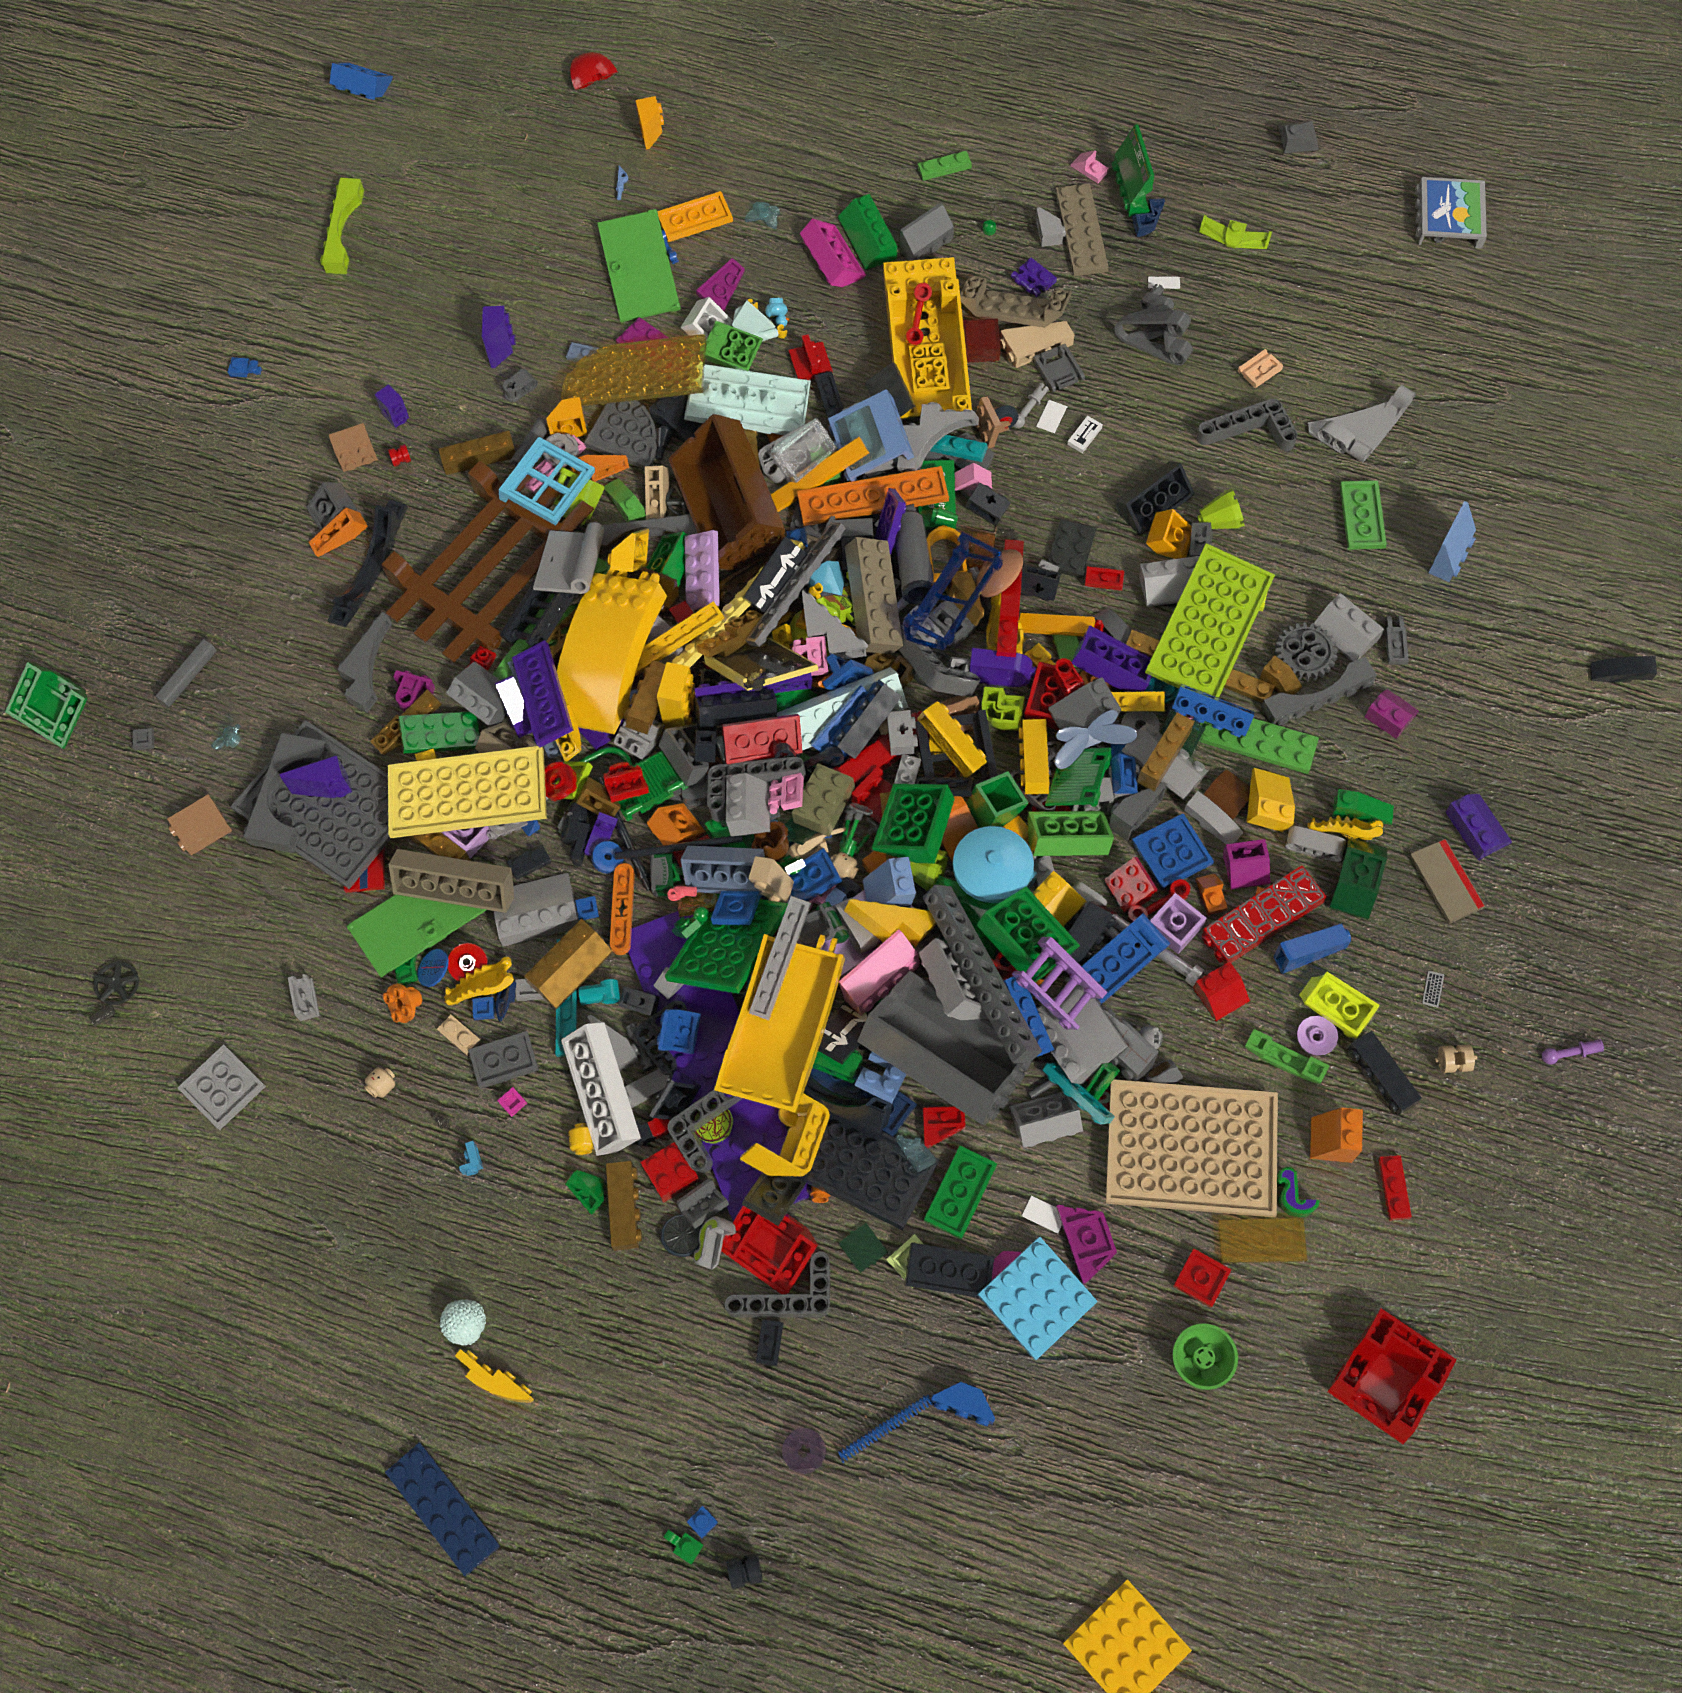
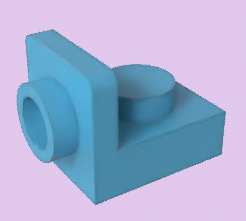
M474 1141L465 1143L467 1150L464 1151L468 1164L459 1166L460 1172L467 1176L475 1175L479 1172L478 1170L484 1169L478 1147Z

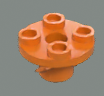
M396 983L388 987L387 992L383 994V1000L388 1005L394 1022L407 1023L413 1020L416 1007L422 1004V995L414 987L406 988L404 985Z

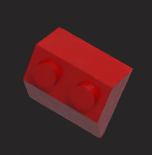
M1230 961L1197 980L1193 988L1216 1022L1250 1002L1243 980Z

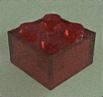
M998 318L963 320L967 363L1000 361L1001 348Z

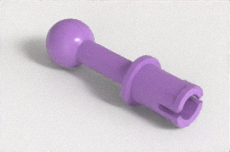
M1598 1039L1589 1042L1579 1041V1046L1557 1051L1553 1048H1547L1542 1052V1060L1546 1064L1551 1065L1555 1064L1560 1058L1581 1054L1584 1058L1588 1054L1603 1052L1604 1045L1602 1040Z

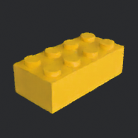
M670 662L666 663L657 693L662 722L665 725L664 730L693 724L692 714L695 711L694 702L696 696L694 691L695 683L692 682L693 674H691L689 666Z

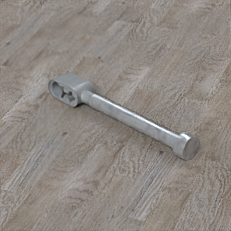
M1077 881L1073 885V888L1087 901L1080 910L1083 911L1088 902L1098 900L1107 905V901L1100 894L1084 883ZM1115 915L1116 922L1113 927L1122 932L1130 923L1119 915ZM1165 949L1157 956L1187 977L1185 981L1193 987L1205 972L1198 965L1192 967L1168 949Z

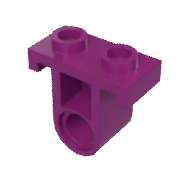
M396 670L393 677L399 688L395 698L403 712L424 693L425 689L429 690L432 694L434 693L435 686L429 677L424 675L416 676L409 671L401 672Z

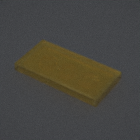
M1303 1218L1218 1220L1221 1264L1308 1261Z

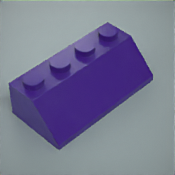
M1089 625L1073 656L1072 664L1097 678L1102 677L1105 682L1124 692H1144L1151 679V675L1145 673L1151 657Z

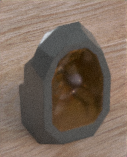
M1172 1059L1164 1060L1157 1064L1146 1075V1081L1151 1083L1176 1084L1183 1079L1181 1072Z

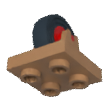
M988 396L982 397L976 411L979 423L975 427L980 432L981 440L987 443L988 448H992L995 446L998 434L1009 430V428L1016 424L1019 415L1017 410L1011 405L993 407Z

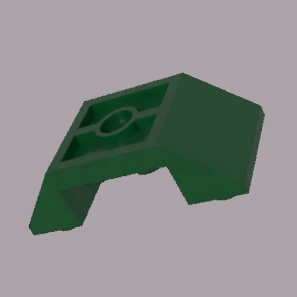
M1348 838L1341 872L1329 908L1368 920L1379 892L1387 861V848L1362 840Z

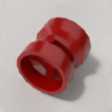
M406 444L401 445L397 450L394 448L388 450L394 467L399 466L400 462H411Z

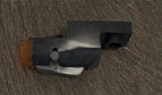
M573 799L570 805L567 806L558 829L561 831L564 844L572 846L570 858L574 866L582 867L585 857L584 851L592 830L590 824H586L588 809L577 804V800Z

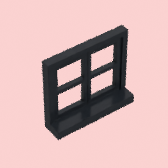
M979 710L973 714L952 716L951 718H955L961 726L972 724L976 748L981 749L986 756L987 762L980 767L982 780L974 781V787L981 782L998 776L986 710ZM917 721L915 722V730L924 777H935L932 762L950 759L945 753L931 755L927 731ZM954 765L955 775L960 777V771Z

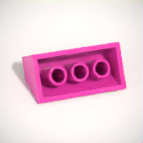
M812 218L800 232V235L803 238V243L811 251V256L819 264V269L825 274L827 282L832 286L844 287L865 278L866 274L834 224Z

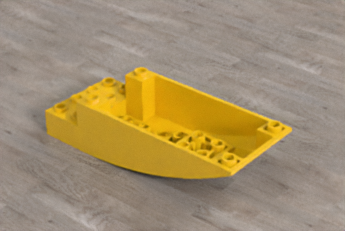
M954 257L884 263L883 274L892 362L896 363L915 404L914 408L900 418L921 417L922 404L930 402L940 404L944 412L947 409L955 410L956 412H963L965 409L972 410L959 280L956 279ZM927 283L932 289V295L927 302H924L922 312H926L928 318L920 320L919 329L928 328L930 333L924 336L923 341L919 345L910 346L905 341V334L912 328L917 304L913 291L918 284Z

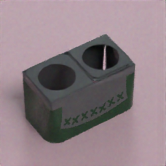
M672 853L650 855L651 889L655 897L668 896V890L676 887V885H673L672 864L675 861H672L674 859Z

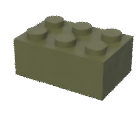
M817 764L803 790L802 807L794 808L792 811L794 823L830 837L855 788L853 777Z

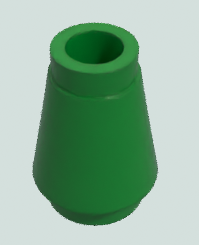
M933 507L930 522L934 523V525L956 526L958 515L940 507Z

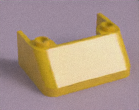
M803 1093L796 1113L779 1109L778 1116L780 1121L790 1127L780 1155L778 1156L755 1143L740 1156V1160L769 1176H804L811 1170L830 1115L828 1109L823 1104Z

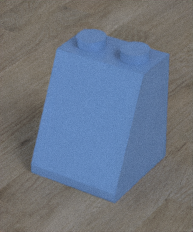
M909 857L888 859L863 879L867 902H878L879 904L897 905L906 908L911 907L916 892Z

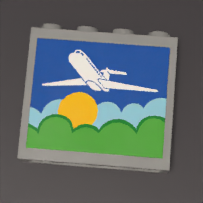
M1421 177L1420 183L1415 188V195H1418L1415 209H1418L1416 214V223H1418L1416 237H1418L1419 245L1422 244L1424 236L1475 239V248L1482 249L1487 238L1485 181Z

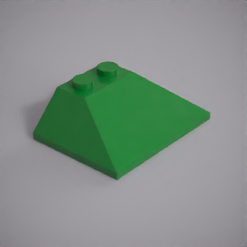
M27 662L5 712L60 748L65 749L88 698L85 689L58 672Z

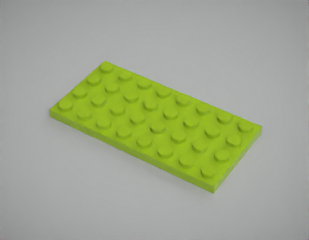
M1206 543L1145 673L1179 689L1181 684L1219 698L1275 574Z

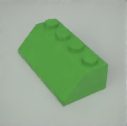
M1104 811L1028 812V843L1033 856L1109 855L1114 836Z

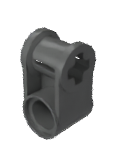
M526 369L519 370L515 375L503 382L506 400L509 402L518 401L529 392H532L537 387L538 381Z

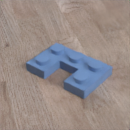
M871 1052L868 1059L885 1067L886 1070L883 1076L863 1067L855 1086L892 1104L906 1074L874 1052Z

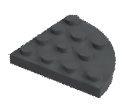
M616 387L584 444L585 447L606 455H626L629 464L645 470V466H653L656 457V429L651 415L645 406L626 390Z

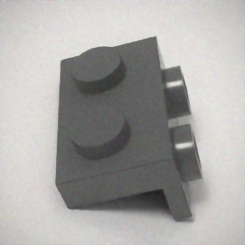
M710 1178L676 1202L681 1215L694 1228H697L729 1205L727 1199L715 1188Z

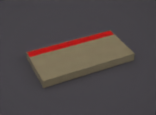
M1446 839L1410 854L1409 857L1448 924L1485 908L1483 901Z

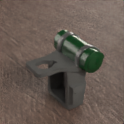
M830 902L819 904L816 911L807 914L799 936L802 945L816 948L820 935L825 936V941L836 938L837 944L844 943L850 935L847 932V928L840 921L835 908L832 907Z

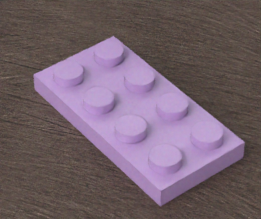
M712 530L685 536L686 602L692 611L702 609L713 601L719 606L718 531Z

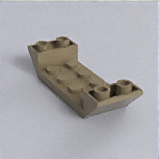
M969 276L960 293V299L976 317L1045 328L1062 316L1072 291L1054 289L1049 300L1045 298L1040 299L1014 295L1012 293L986 290V278Z

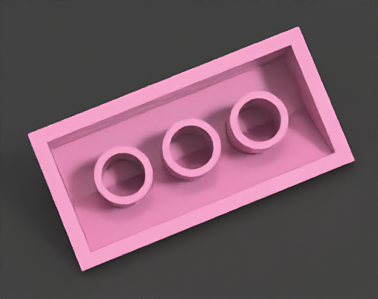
M897 930L839 981L845 1001L860 1015L870 1011L879 999L886 997L889 991L909 971L914 972L920 964L918 953L900 930Z

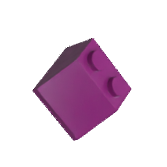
M1386 689L1371 704L1365 718L1397 739L1419 710Z

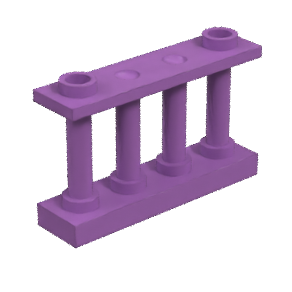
M1042 937L1037 943L1042 948L1040 955L1026 972L1014 971L1012 975L1017 979L1016 982L1021 987L1027 988L1059 1020V1024L1064 1029L1078 1030L1080 1026L1074 1021L1075 1017L1090 999H1102L1107 991L1052 937ZM1052 957L1056 961V966L1042 984L1038 986L1031 978L1046 959ZM1066 971L1070 975V980L1056 998L1052 1000L1045 992L1060 973ZM1080 985L1084 989V994L1067 1014L1060 1005L1074 987Z

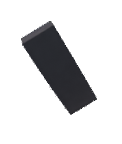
M1656 656L1620 657L1591 662V681L1630 683L1632 680H1653L1657 674Z

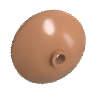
M1008 549L991 556L983 564L977 575V592L983 597H992L1007 589L1015 581L1022 569V555L1017 550Z

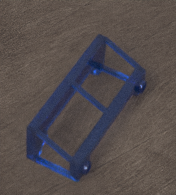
M962 532L957 539L960 545L956 549L954 548L953 556L918 609L916 611L913 610L912 615L908 613L904 619V638L910 642L944 650L947 645L950 646L955 638L954 634L995 571H999L1002 567V552ZM969 541L994 554L993 558L969 553ZM966 557L992 562L967 601L942 595ZM939 599L964 605L944 637L921 626ZM919 630L936 639L937 644L916 639L914 636Z

